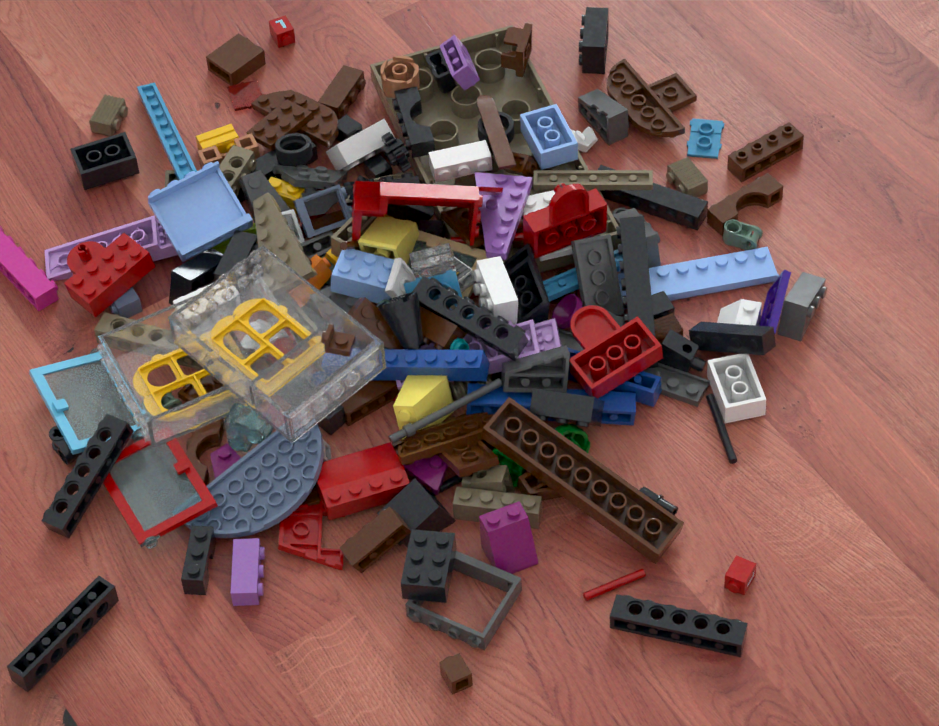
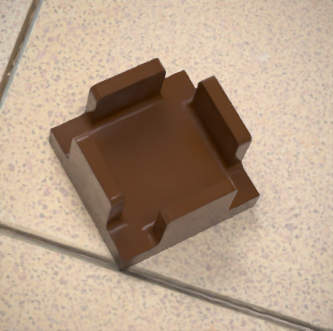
M525 23L523 29L516 27L507 28L504 37V44L517 46L516 51L508 50L507 53L502 52L501 67L515 70L517 77L524 76L532 51V24Z

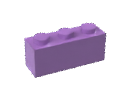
M455 35L440 45L452 77L464 91L474 86L480 78L467 48Z
M259 538L233 539L231 575L233 606L259 605L260 596L264 595L263 583H260V578H264V565H261V560H265V547H261Z

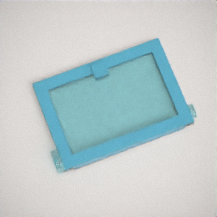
M94 348L88 355L29 370L30 377L72 455L85 450L88 440L93 437L98 429L99 422L104 419L106 414L129 423L134 431L130 437L134 443L153 433L107 350L101 351L100 348Z

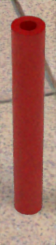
M642 568L584 592L583 597L585 601H588L646 577L645 571Z

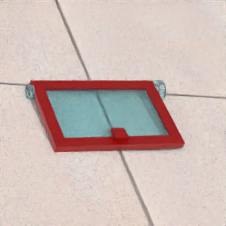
M168 425L124 448L103 482L138 544L141 547L146 546L148 549L156 547L158 538L218 506Z

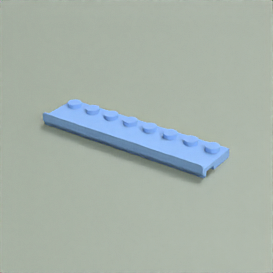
M768 247L649 268L651 295L664 291L670 301L775 282L779 277ZM624 273L618 274L621 297L626 296V290L622 291L621 279L625 278Z

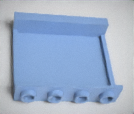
M218 161L207 163L201 170L189 172L185 175V178L179 181H171L167 187L161 190L156 189L148 196L150 208L182 262L231 238L235 230L245 231L253 227L252 217L249 213L246 214L221 172Z

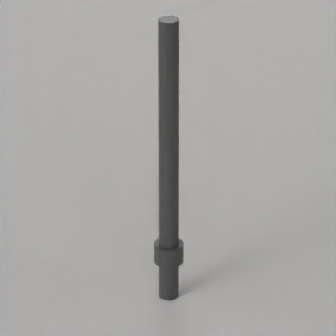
M498 378L412 424L408 423L402 426L401 430L388 436L389 440L393 444L406 436L408 438L413 436L417 430L503 386L502 381Z

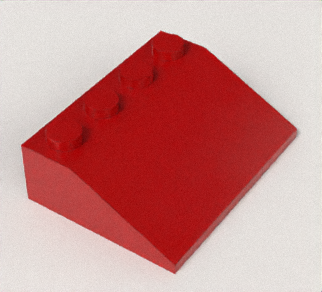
M389 442L324 461L316 487L327 518L330 521L387 504L410 482L404 466L400 463L394 447Z

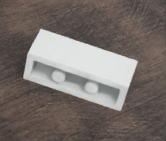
M486 140L428 152L429 166L435 182L475 174V172L492 170V156Z

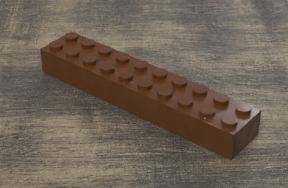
M510 397L483 427L482 439L656 564L681 533L684 525L683 521Z

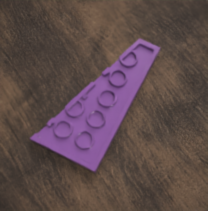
M475 172L476 186L503 188V192L499 195H483L482 207H479V209L481 210L486 258L501 256L502 260H507L533 185V178Z

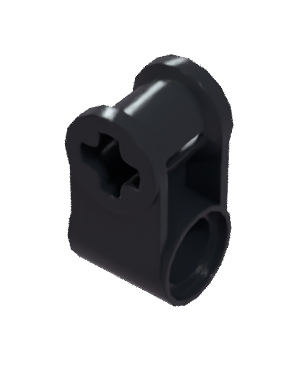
M57 426L50 429L49 437L53 441L52 448L66 465L74 462L82 455L83 452L72 455Z

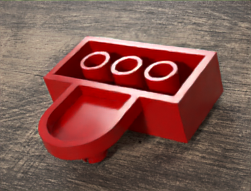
M561 183L562 188L558 184L554 188L555 194L551 198L549 206L523 216V243L525 245L527 243L531 244L535 259L570 246L571 241L590 238L607 231V203L596 188L587 191L581 184L566 186L564 183Z
M125 233L120 235L106 248L97 242H82L76 245L68 254L67 264L74 275L64 282V285L70 297L96 318L154 269L155 264L150 253Z
M589 305L577 310L571 318L572 335L584 350L569 359L570 373L590 397L600 398L663 358L662 345L638 316L620 327L607 310L600 306Z

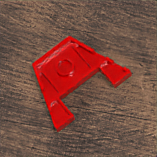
M320 501V504L310 506L307 504L300 505L291 515L280 522L278 550L343 570L344 554L341 549L321 548L322 516H327L322 501Z

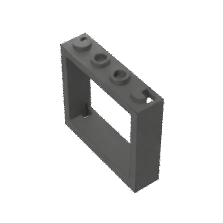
M456 551L453 570L507 592L482 633L422 608L421 605L424 601L409 599L405 604L406 615L413 622H420L434 631L439 630L448 634L453 639L462 640L471 647L485 650L521 593L522 580L518 576Z

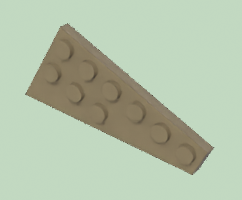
M266 193L253 201L264 296L270 301L318 274L312 268L309 258L305 256L304 249L293 230L288 226V221L283 217L275 198L270 193Z

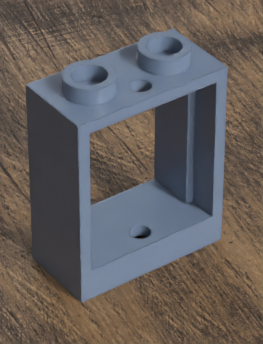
M340 184L293 201L306 238L341 227L352 217V207L347 206L345 200L348 198L344 187L341 188ZM335 191L345 219L314 230L304 202Z

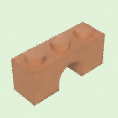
M252 133L234 139L235 146L254 151L255 160L260 157L259 147ZM216 145L199 150L198 157L201 169L210 162L215 163L218 161L220 166L227 153H219Z

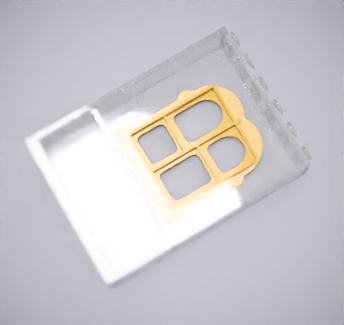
M263 245L257 250L252 251L248 257L238 262L231 270L222 274L218 280L205 287L202 292L189 299L185 305L175 310L168 317L173 342L291 443H294L386 368L384 342ZM257 311H268L279 319L274 326L262 334L258 333L249 324L251 315ZM329 324H334V331L355 335L356 341L350 357L325 352L324 343H321L323 331H327ZM288 327L301 337L303 341L284 354L271 344L269 339L283 328ZM238 330L246 333L260 345V348L246 359H239L223 344L224 337L231 331ZM270 353L278 361L258 375L250 366L264 354Z
M257 270L98 336L100 345H97L100 356L103 357L100 359L104 370H109L108 375L112 384H117L116 389L120 398H125L126 400L124 403L129 413L133 412L134 416L132 417L137 428H142V437L145 442H150L152 448L283 393L289 387L299 386L305 380H313L310 362L270 395L262 397L255 391L254 384L229 362L222 363L219 360L218 353L212 347L211 333L213 328L221 320L233 316V313L240 305L251 300L265 298L267 301L280 307ZM257 311L251 315L249 324L258 333L262 334L274 326L279 319L268 311ZM288 327L283 328L269 339V342L288 358H293L306 348L299 336ZM238 330L231 331L223 340L225 347L241 360L246 359L260 348V345L250 336ZM201 349H209L216 363L188 376L184 375L177 360ZM266 353L255 361L250 368L266 379L282 367L283 364L270 353ZM163 365H169L177 378L176 381L161 387L153 386L148 382L150 372ZM215 372H223L229 384L207 393L200 380ZM187 384L193 385L199 395L198 398L170 410L162 406L161 400L165 394Z

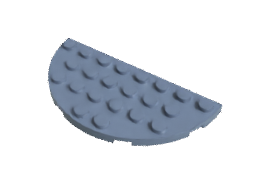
M306 407L209 483L206 487L218 506L184 525L191 529L192 525L213 526L216 538H237L264 531L291 515L312 491L323 464V438L311 412ZM198 493L175 510L173 515L202 501Z

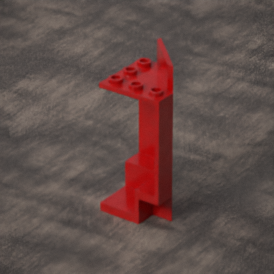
M355 181L353 184L352 240L359 241L362 216L384 217V214H387L388 204L468 208L470 246H474V239L479 236V226L476 224L480 223L481 210H478V207H482L483 195H499L503 192V188Z

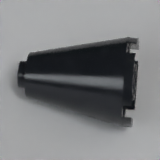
M410 292L392 298L389 301L390 303L384 301L378 304L379 311L403 349H420V344L424 343L418 293Z

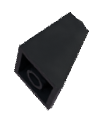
M415 478L377 513L379 515L382 510L390 506L399 513L410 530L440 532L456 521L438 499ZM410 534L402 539L398 545L404 544L408 548Z

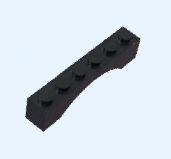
M413 173L401 174L399 179H394L393 176L382 177L393 183L419 184L418 176H413ZM355 181L343 183L347 196L351 195ZM335 184L323 186L324 190L335 186ZM316 187L306 188L304 193H300V198L319 191H316ZM334 191L304 202L309 216L325 214L331 206L337 203L338 199Z

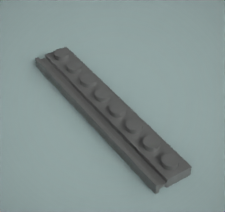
M558 328L562 346L567 345L568 348L580 352L584 350L573 337L572 332ZM658 363L656 368H646L643 370L644 372L661 377L662 391L660 394L696 407L699 406L707 387L710 385V380Z

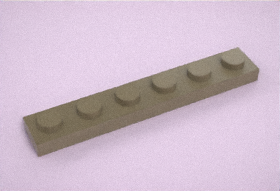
M534 170L533 189L554 190L558 184L562 188L561 183H564L566 186L581 184L586 190H593L595 188L597 190H653V170Z

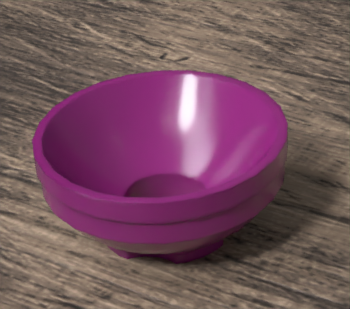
M569 294L559 301L551 319L555 318L558 328L566 329L571 327L572 316L583 307L581 299L575 294Z

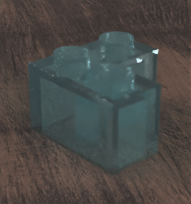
M238 403L233 404L224 420L228 444L236 451L241 450L247 453L252 444H260L271 435L275 428L272 413Z

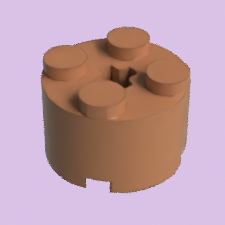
M395 56L393 60H386L382 64L380 69L381 81L386 97L395 99L394 91L416 86L419 90V66L414 63L412 58L408 56Z

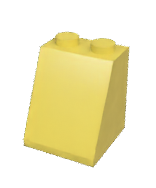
M391 216L377 217L361 236L358 243L363 252L391 259L401 257L407 264L418 239L419 231L416 222L411 220H400Z
M407 375L393 405L399 430L402 429V426L408 423L412 424L453 402L447 376ZM448 414V415H446V416H444V417H442V418L436 420L435 422H433V423H431V424H429V425H427V426H425V427H423V428L430 427V426H433V425H436V424L441 423V422L444 421L450 414Z

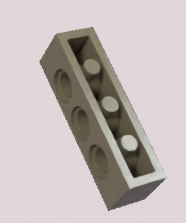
M233 145L219 168L237 197L241 188L238 179L254 171L257 161L255 160L254 151Z

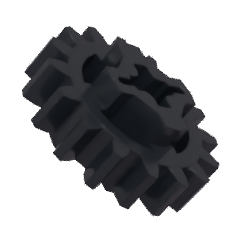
M390 132L381 136L382 142L385 144L382 150L390 164L393 166L397 165L402 172L410 169V162L407 160L410 154L402 140L399 138L395 139Z

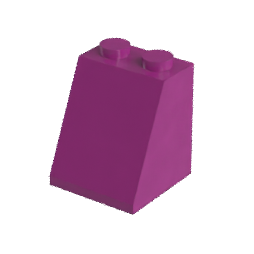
M520 501L479 516L481 547L492 566L513 574L539 564L529 518Z

